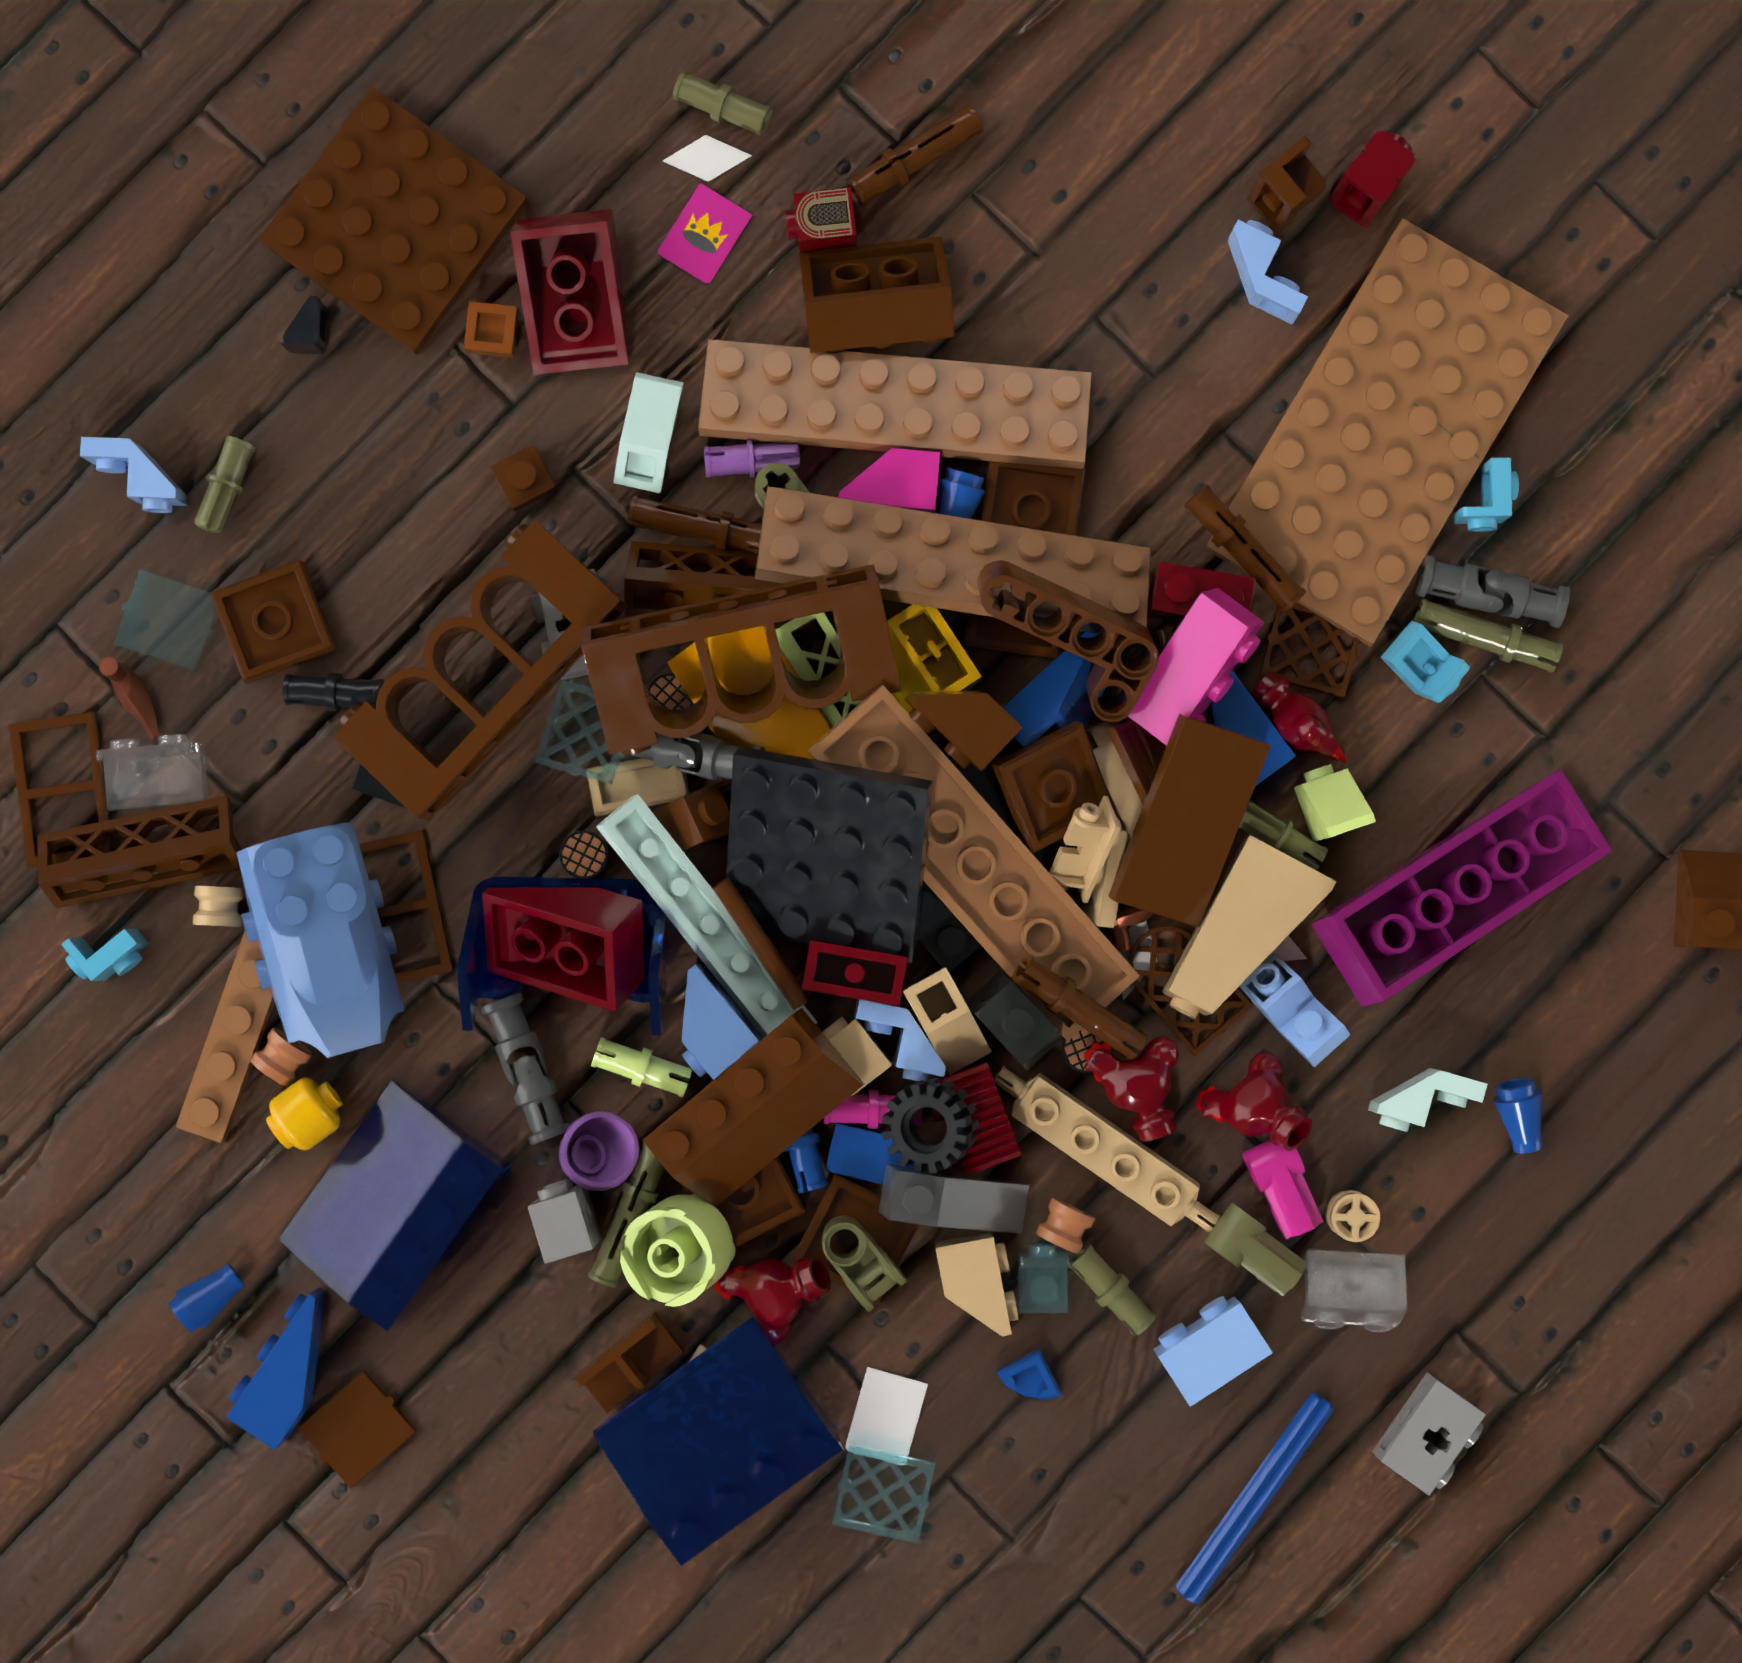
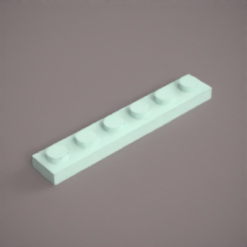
M638 794L630 797L596 826L763 1038L801 1008L815 1024L817 1023L804 1005L795 1010L791 1008L714 890Z

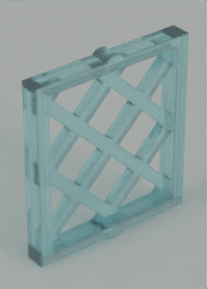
M561 680L535 762L570 772L573 776L581 775L612 784L620 758L617 753H614L608 766L602 753L608 751L607 744L605 743L598 747L591 733L602 728L601 721L587 727L580 714L596 705L592 688ZM573 691L591 695L592 699L576 707L569 693ZM565 698L571 710L558 717L563 699ZM575 716L582 730L566 738L559 725ZM555 729L561 742L548 748L553 730ZM586 736L593 750L577 758L570 744ZM565 748L572 762L563 764L550 760L549 756ZM597 756L604 771L596 773L583 769L581 765Z
M849 1444L842 1479L838 1483L839 1493L832 1525L919 1543L925 1510L929 1506L928 1496L935 1462ZM864 1456L884 1461L871 1469ZM857 1458L865 1473L850 1481L848 1477L850 1463ZM897 1463L918 1468L904 1475ZM890 1465L899 1480L884 1489L875 1474ZM924 1473L926 1476L924 1492L917 1496L909 1481ZM870 1478L879 1493L864 1502L855 1487ZM904 1486L912 1500L897 1509L889 1494ZM850 1492L859 1506L844 1515L841 1511L843 1495ZM883 1499L892 1513L877 1522L869 1507ZM917 1506L919 1509L917 1525L910 1529L902 1514ZM863 1512L870 1524L850 1519ZM896 1519L903 1531L885 1528L884 1526Z

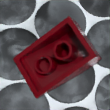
M612 209L517 219L510 230L534 375L629 365L620 257Z
M487 888L482 893L488 972L614 1012L623 1005L645 980L642 900L601 888Z

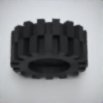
M931 1078L925 1082L921 1080L898 1092L897 1097L891 1099L886 1106L890 1111L885 1113L882 1119V1123L889 1124V1128L882 1131L883 1139L891 1138L894 1144L887 1148L890 1154L894 1155L899 1152L902 1158L898 1163L904 1167L912 1163L914 1164L913 1171L922 1173L926 1169H929V1173H936L943 1168H948L969 1152L968 1148L974 1145L977 1136L972 1135L973 1131L979 1128L978 1119H971V1114L977 1111L974 1103L967 1106L963 1100L968 1094L963 1089L957 1093L953 1091L955 1084L950 1081L940 1084V1078ZM920 1108H933L944 1117L947 1131L940 1143H928L918 1136L914 1127V1118Z

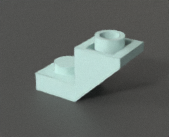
M636 372L620 439L613 483L661 493L670 443L677 423L683 382Z
M1429 1068L1371 1100L1368 1110L1381 1114L1379 1124L1408 1132L1410 1123L1425 1127L1435 1089L1439 1090L1437 1100L1465 1108L1468 1099L1483 1103L1488 1084Z

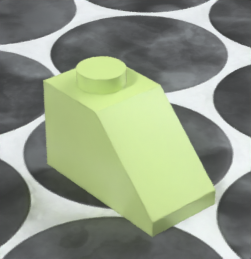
M1331 764L1303 773L1306 783L1294 787L1313 841L1327 839L1376 822L1370 806L1348 768L1334 773Z

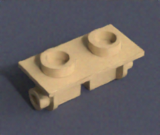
M1103 796L1099 807L1092 803H1084L1082 807L1075 809L1063 840L1065 845L1078 847H1059L1049 870L1050 875L1065 891L1069 887L1078 888L1084 903H1088L1095 884L1101 881L1104 864L1112 847L1117 845L1121 835V823L1114 813L1108 796Z

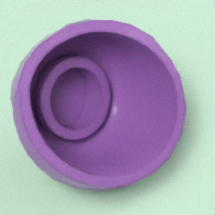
M595 1111L581 1116L569 1125L560 1142L559 1161L562 1170L574 1183L588 1190L604 1191L618 1186L633 1172L639 1158L640 1147L637 1135L631 1125L615 1113Z

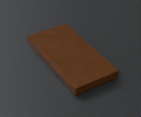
M989 461L981 521L1076 536L1086 469ZM968 613L963 646L965 648L1055 660L1060 656L1061 648L995 617Z
M1179 713L1108 896L1115 902L1200 927L1271 745L1262 740Z

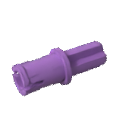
M746 440V444L734 446H704L706 478L733 474H749V478H755V473L770 463H783L792 470H796L800 467V449L798 444H752V440Z

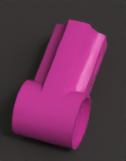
M1269 1140L1242 1152L1246 1167L1259 1192L1264 1193L1271 1208V1213L1285 1239L1302 1235L1324 1222L1303 1177L1305 1168L1296 1148L1287 1151L1282 1146H1276Z

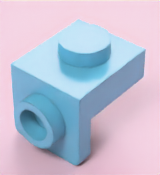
M1490 458L1480 466L1481 506L1462 507L1454 513V524H1468V531L1472 532L1497 530V523H1502L1512 516V500H1516L1518 497L1519 478L1516 471H1511V458Z
M1414 621L1407 625L1380 657L1415 694L1437 703L1442 702L1459 687L1461 679L1470 669V666L1463 659L1450 655L1422 624Z
M123 929L97 952H94L82 937H69L62 943V946L69 954L65 960L75 974L84 980L89 978L90 981H105L115 972L121 976L134 968L143 959L139 953L150 943L139 929Z

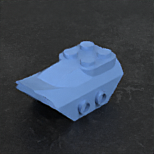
M353 822L310 829L275 838L236 852L250 910L248 913L241 914L245 932L249 942L258 940L263 958L262 960L254 961L262 990L271 988L288 1043L299 1040L306 1042L329 1058L385 1042L387 1030L396 1013L405 1011L390 955L397 954V948L391 927L381 926L377 908L384 907L382 892L377 879L370 881L368 879Z

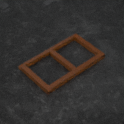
M95 711L9 724L27 867L38 866V850L31 799L95 791L99 822L110 820ZM86 724L94 780L30 789L23 733ZM112 836L108 837L102 843V847H98L97 850L102 853L113 852ZM78 850L53 854V864L68 861Z
M424 830L359 844L361 853L415 842L427 898L379 908L377 911L380 919L429 908L441 964L395 974L397 984L454 971Z

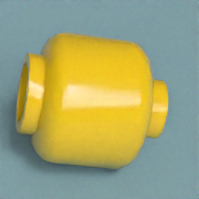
M303 1077L270 1101L269 1109L271 1115L266 1118V1121L275 1137L285 1148L290 1149L294 1146L300 1150L307 1151L338 1129L341 1121L337 1109L343 1103L337 1092L327 1081L318 1085L314 1080Z

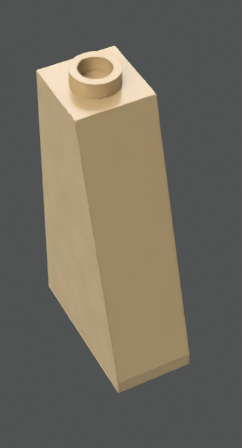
M1251 835L1242 839L1207 906L1200 927L1196 926L1162 993L1172 998L1169 1006L1194 1019L1198 1013L1204 1016L1213 1014L1333 890L1337 881Z

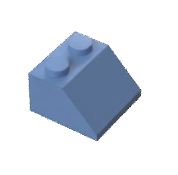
M695 964L687 973L681 1042L688 1050L682 1056L699 1077L708 1073L714 1080L762 1040L763 1037L703 964Z

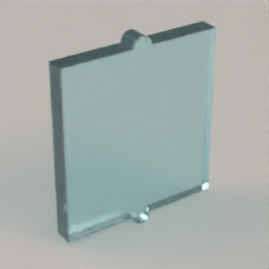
M140 569L129 602H124L122 605L125 614L114 644L196 671L206 640L213 637L211 626L216 609L209 594L210 592Z

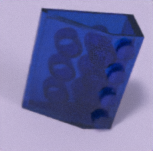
M392 1080L278 1240L348 1304L386 1331H389L401 1320L511 1164Z
M751 1317L593 1430L594 1437L649 1524L681 1566L843 1450L835 1425L754 1317Z

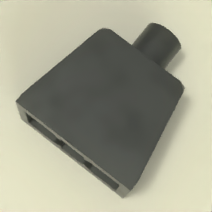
M1001 971L996 973L965 1002L976 1017L1027 1071L1062 1039L1060 1032Z

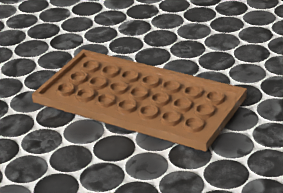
M1404 218L1398 223L1228 508L1235 516L1241 514L1246 520L1244 526L1297 584L1306 590V593L1297 603L1313 611L1335 627L1346 631L1352 637H1357L1360 639L1359 641L1369 647L1374 644L1569 316ZM1437 422L1440 423L1444 428H1446L1450 433H1452L1453 436L1449 435L1445 430H1443L1439 425H1437ZM1212 535L1204 549L1248 574L1223 546H1215L1211 541Z

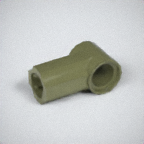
M1232 1202L1203 1242L1236 1267L1243 1266L1274 1292L1284 1296L1299 1281L1308 1263L1265 1232L1267 1230L1265 1226Z

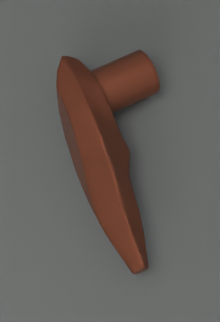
M112 657L104 658L99 665L100 672L110 679L116 696L124 708L139 720L150 740L156 739L159 736L156 715L144 684L127 665L118 662Z
M1128 906L1117 911L1114 928L1098 927L1102 931L1109 930L1111 943L1118 952L1132 950L1128 926L1143 923L1155 913Z

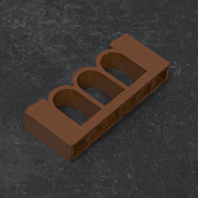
M536 520L529 526L526 524L521 525L507 539L505 545L508 549L501 557L510 565L492 569L482 576L472 591L470 602L472 618L459 616L446 619L432 630L424 646L423 661L425 668L410 667L398 670L387 678L378 692L376 704L368 701L362 706L359 703L355 704L339 720L338 725L341 729L333 738L418 819L430 820L583 656L581 628L614 621L628 608L625 602ZM510 583H530L572 623L534 664L499 632L492 620V601L497 592ZM472 631L482 633L524 673L520 680L488 714L467 696L446 672L444 663L446 650L452 640L463 633ZM428 681L435 684L477 724L441 764L400 723L398 714L400 699L405 691L416 683Z
M874 564L581 628V648L609 754L621 752L625 755L641 753L647 750L650 745L658 744L657 733L670 738L690 737L707 727L712 722L716 711L724 718L738 723H756L770 717L781 706L784 696L792 703L805 708H824L838 702L849 689L852 702L866 699L881 685H884L890 693L901 691ZM833 610L840 643V660L836 669L828 676L819 680L806 681L795 677L787 670L782 659L775 623ZM764 625L773 664V674L769 683L761 691L751 695H737L728 692L720 685L715 675L707 638ZM695 641L706 686L702 698L693 706L681 710H671L660 706L653 700L648 690L639 652Z

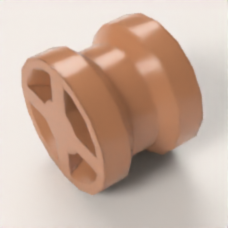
M274 1027L267 1035L268 1043L261 1051H256L250 1058V1062L275 1082L289 1087L296 1080V1070L301 1064L308 1063L313 1057V1053L300 1041L288 1043L285 1032Z
M1052 1197L1048 1205L1050 1214L1046 1222L1039 1224L1036 1234L1061 1248L1079 1254L1083 1247L1082 1235L1086 1229L1092 1227L1096 1218Z

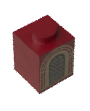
M851 187L793 194L795 209L785 210L788 239H798L800 252L857 246Z

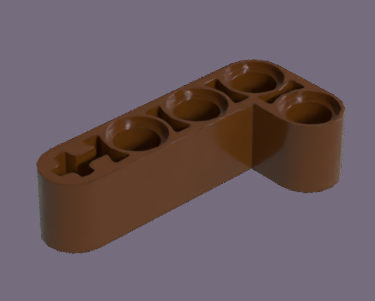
M1003 560L992 561L984 566L979 573L977 582L981 604L985 611L997 619L1095 663L1086 681V690L1093 712L1101 720L1116 722L1126 718L1134 709L1159 661L1158 651L1148 628L1010 562ZM1004 583H1009L1011 592L1001 590L998 596L993 595L992 587L1001 589ZM1017 598L1022 600L1021 607H1019ZM1043 602H1052L1058 605L1057 611L1049 617L1041 618L1033 614L1034 609ZM1094 622L1102 626L1101 631L1094 637L1084 638L1078 635V630L1087 623ZM1140 643L1145 645L1142 654L1136 658L1122 656L1123 650L1130 644ZM1108 686L1122 688L1121 693L1114 699L1104 700L1098 697L1099 693Z

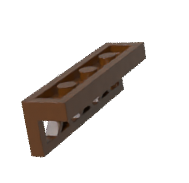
M631 541L624 576V602L628 605L625 615L637 616L782 583L757 580L755 576H741L737 572L743 568L756 569L758 554L751 551L733 549L724 551L709 547ZM640 559L661 561L665 565L659 568L639 567ZM695 564L709 565L713 569L707 572H693L689 567ZM815 619L798 630L817 631L818 622ZM791 620L775 623V628H780Z
M228 795L37 835L38 884L54 907L61 908L239 870L236 852L243 849L233 832L232 802ZM219 813L220 829L201 833L192 829L202 817ZM169 825L174 828L163 841L150 843L145 840L155 827ZM121 835L126 838L116 851L102 853L97 850L108 837ZM69 845L79 848L68 861L53 864L52 849Z

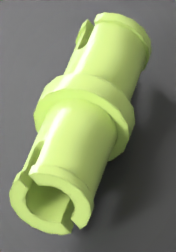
M604 1037L600 1038L596 1051L615 1058L595 1052L591 1063L592 1067H598L630 1078L633 1085L640 1087L641 1083H645L677 1094L683 1098L688 1083L670 1078L669 1076L688 1082L693 1070L691 1067H685L653 1056V1050L645 1047L641 1052L606 1040Z

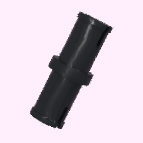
M329 673L327 678L287 674L283 682V701H285V705L326 706L328 711H340L342 707H352L358 703L362 706L366 701L376 704L378 692L384 684V680L345 679L340 673Z

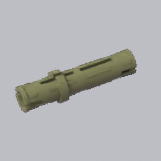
M1426 598L1421 600L1419 605L1421 609H1417L1414 622L1422 624L1428 632L1498 654L1499 660L1507 663L1514 659L1553 673L1556 669L1554 662L1558 663L1562 654L1563 643H1556L1522 632V626L1512 623L1510 627L1428 601Z
M644 1142L642 1143V1149L629 1179L622 1182L620 1190L623 1192L622 1197L606 1231L592 1270L588 1274V1277L595 1282L612 1288L617 1287L618 1279L622 1272L620 1256L621 1251L624 1249L625 1233L628 1226L648 1210L650 1203H656L659 1196L656 1188L665 1167ZM646 1172H647L646 1179H645V1181H644V1183H643V1186H642L643 1179H644L645 1174H646ZM637 1196V1200L633 1208L632 1206ZM626 1220H628L627 1225H626V1227H625V1229H624V1232H623V1234H622V1237H621V1239H620V1241H619V1244H618V1246H617V1249H616V1251H615V1254L613 1255L614 1249H615V1247H616V1245H617V1242H618L619 1237H620V1235H621V1232H622V1230H623V1228H624V1225H625V1223H626Z

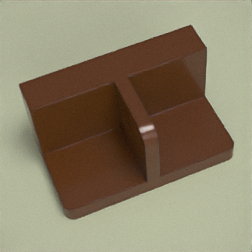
M1306 136L1260 171L1247 197V200L1276 235L1291 225L1298 212L1319 196L1326 187V181L1305 156L1312 144Z
M654 1312L580 1370L573 1379V1382L578 1388L585 1385L604 1411L608 1413L637 1389L641 1390L646 1386L648 1380L684 1353L685 1349L658 1314Z

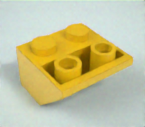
M912 604L887 621L901 691L891 694L907 713L913 708L904 699L911 692L967 691L980 682L981 674L937 608Z

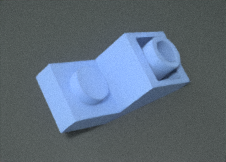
M1238 219L1227 241L1249 304L1289 324H1293L1308 296L1300 293V287L1285 277L1274 276L1272 279L1265 275L1282 240L1273 237V231L1260 222L1249 220L1245 223Z
M81 437L80 456L96 465L97 471L125 473L126 466H128L127 497L142 504L143 511L172 513V506H188V496L142 446L130 438Z
M1274 952L1239 986L1278 1032L1313 1067L1318 1065L1350 1036L1346 1027L1313 996L1303 979Z
M857 999L854 1017L864 1020L863 1028L865 1030L891 1035L893 1026L901 1028L893 1065L904 1069L902 1078L914 1081L924 1080L925 1082L931 1079L932 1075L944 1077L946 1070L944 1063L907 1008Z

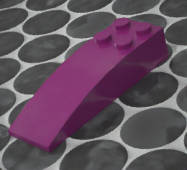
M1558 769L1388 873L1312 922L1311 926L1360 1005L1364 1007L1384 1002L1612 852L1563 771Z

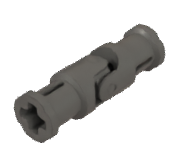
M1426 555L1420 565L1415 586V595L1425 597L1426 594L1452 599L1455 601L1456 606L1495 613L1512 619H1519L1521 616L1543 620L1547 621L1549 626L1560 628L1570 600L1569 587L1561 585L1557 589L1530 583L1529 577L1500 572L1466 563L1463 567L1435 561V557Z
M657 733L658 744L650 745L647 750L633 755L617 753L618 757L623 759L636 756L652 760L656 767L665 769L674 765L680 771L710 780H718L720 777L732 780L733 754L739 746L728 744L726 738L704 733H697L687 738H670ZM761 746L752 747L753 749L765 751V748Z
M518 993L485 1005L480 1009L483 1015L489 1016L498 1041L495 1049L507 1080L513 1086H516L515 1082L518 1083L513 1098L516 1106L522 1107L532 1133L528 1139L530 1145L565 1133L570 1123L564 1122L554 1094L558 1091L555 1082L542 1074L543 1072L547 1074V1061L536 1031H530L520 1004L524 998L522 993ZM530 1047L536 1051V1055L531 1057L524 1056L515 1063L508 1064L509 1054L518 1048ZM539 1103L542 1106L546 1120L548 1122L547 1126L544 1123L543 1117L538 1107Z

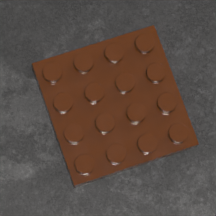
M371 86L258 240L265 247L417 355L529 201L524 194Z

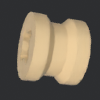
M195 886L194 896L199 900L198 911L193 914L192 925L242 927L243 920L238 912L239 902L244 898V888Z
M1350 1189L1340 1191L1331 1197L1325 1210L1326 1222L1330 1229L1347 1241H1365L1372 1237L1379 1228L1381 1219L1379 1208L1372 1199L1361 1192Z

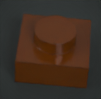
M533 444L490 466L515 512L558 490Z

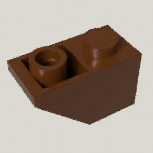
M980 690L911 692L904 699L913 708L908 713L909 717L928 736L935 729L949 743L943 750L963 769L971 763L975 768L982 771L1023 728L988 693Z
M727 779L684 795L653 812L684 853L729 834L732 780Z

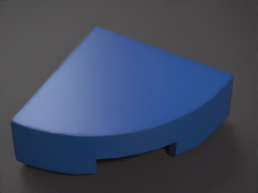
M1040 1349L996 1370L999 1378L1009 1389L1025 1397L1048 1400L1062 1395Z

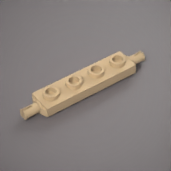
M1003 1065L999 1073L994 1077L993 1080L996 1085L1015 1097L1011 1116L1171 1227L1186 1216L1208 1233L1213 1229V1225L1217 1223L1220 1215L1215 1214L1197 1201L1200 1183L1041 1073L1036 1074L1025 1082Z

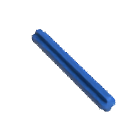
M1314 1392L1308 1396L1177 1583L1176 1588L1185 1599L1194 1604L1201 1602L1334 1412V1407L1328 1400Z

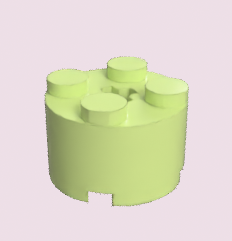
M697 1194L675 1195L660 1201L637 1217L628 1226L625 1233L624 1249L621 1251L620 1263L628 1283L640 1296L647 1300L653 1298L666 1303L665 1306L675 1307L693 1301L725 1274L730 1262L734 1259L736 1248L729 1225L717 1208Z

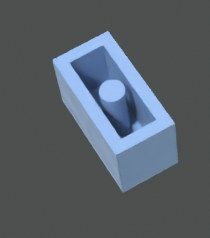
M1224 1296L1211 1301L1199 1311L1202 1317L1186 1328L1183 1323L1171 1327L1159 1336L1158 1340L1161 1344L1153 1349L1190 1407L1273 1353L1242 1304L1234 1296L1227 1301Z

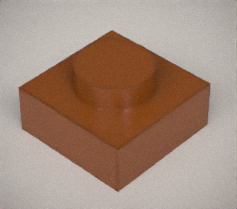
M469 301L464 341L465 352L514 358L519 320L518 307Z

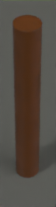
M729 877L720 881L712 889L791 1008L795 1010L809 1000L808 996Z

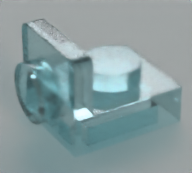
M1055 1244L1028 1245L1029 1252H1018V1312L1068 1313L1067 1268L1069 1267V1256L1066 1252H1058V1246Z

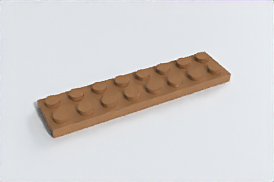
M708 339L698 430L699 436L878 452H888L891 448L940 452V457L1084 469L1091 372L842 351L835 354L827 352L810 353V348Z
M767 486L755 579L784 584L874 564L883 600L993 617L985 611L981 604L977 580L980 571L985 565L992 561L1003 560L1124 615L1146 627L1151 548ZM1004 583L1001 589L992 587L993 595L998 596L1001 590L1011 592L1009 583ZM1017 598L1019 607H1021L1022 600ZM1043 602L1034 609L1033 614L1041 618L1049 617L1057 611L1058 605L1052 602ZM1094 622L1087 623L1078 631L1098 634L1102 626Z
M881 685L807 750L815 760L933 781L923 881L1011 979L1017 965L1026 969L1027 966L1021 960L1031 955L1037 962L1058 976L1063 977L1067 975L1073 979L1077 989L1102 1006L1107 1007L1140 977L930 737L909 717L910 715L884 685ZM1017 985L1067 1041L1083 1028L1060 1012L1053 1014L1045 1008L1043 1000L1022 986Z

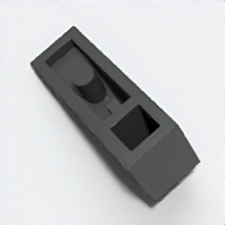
M886 1163L878 1212L888 1220L944 1228L1022 1233L1029 1192L1028 1184L942 1171L929 1173V1169L918 1173L913 1171L914 1167Z

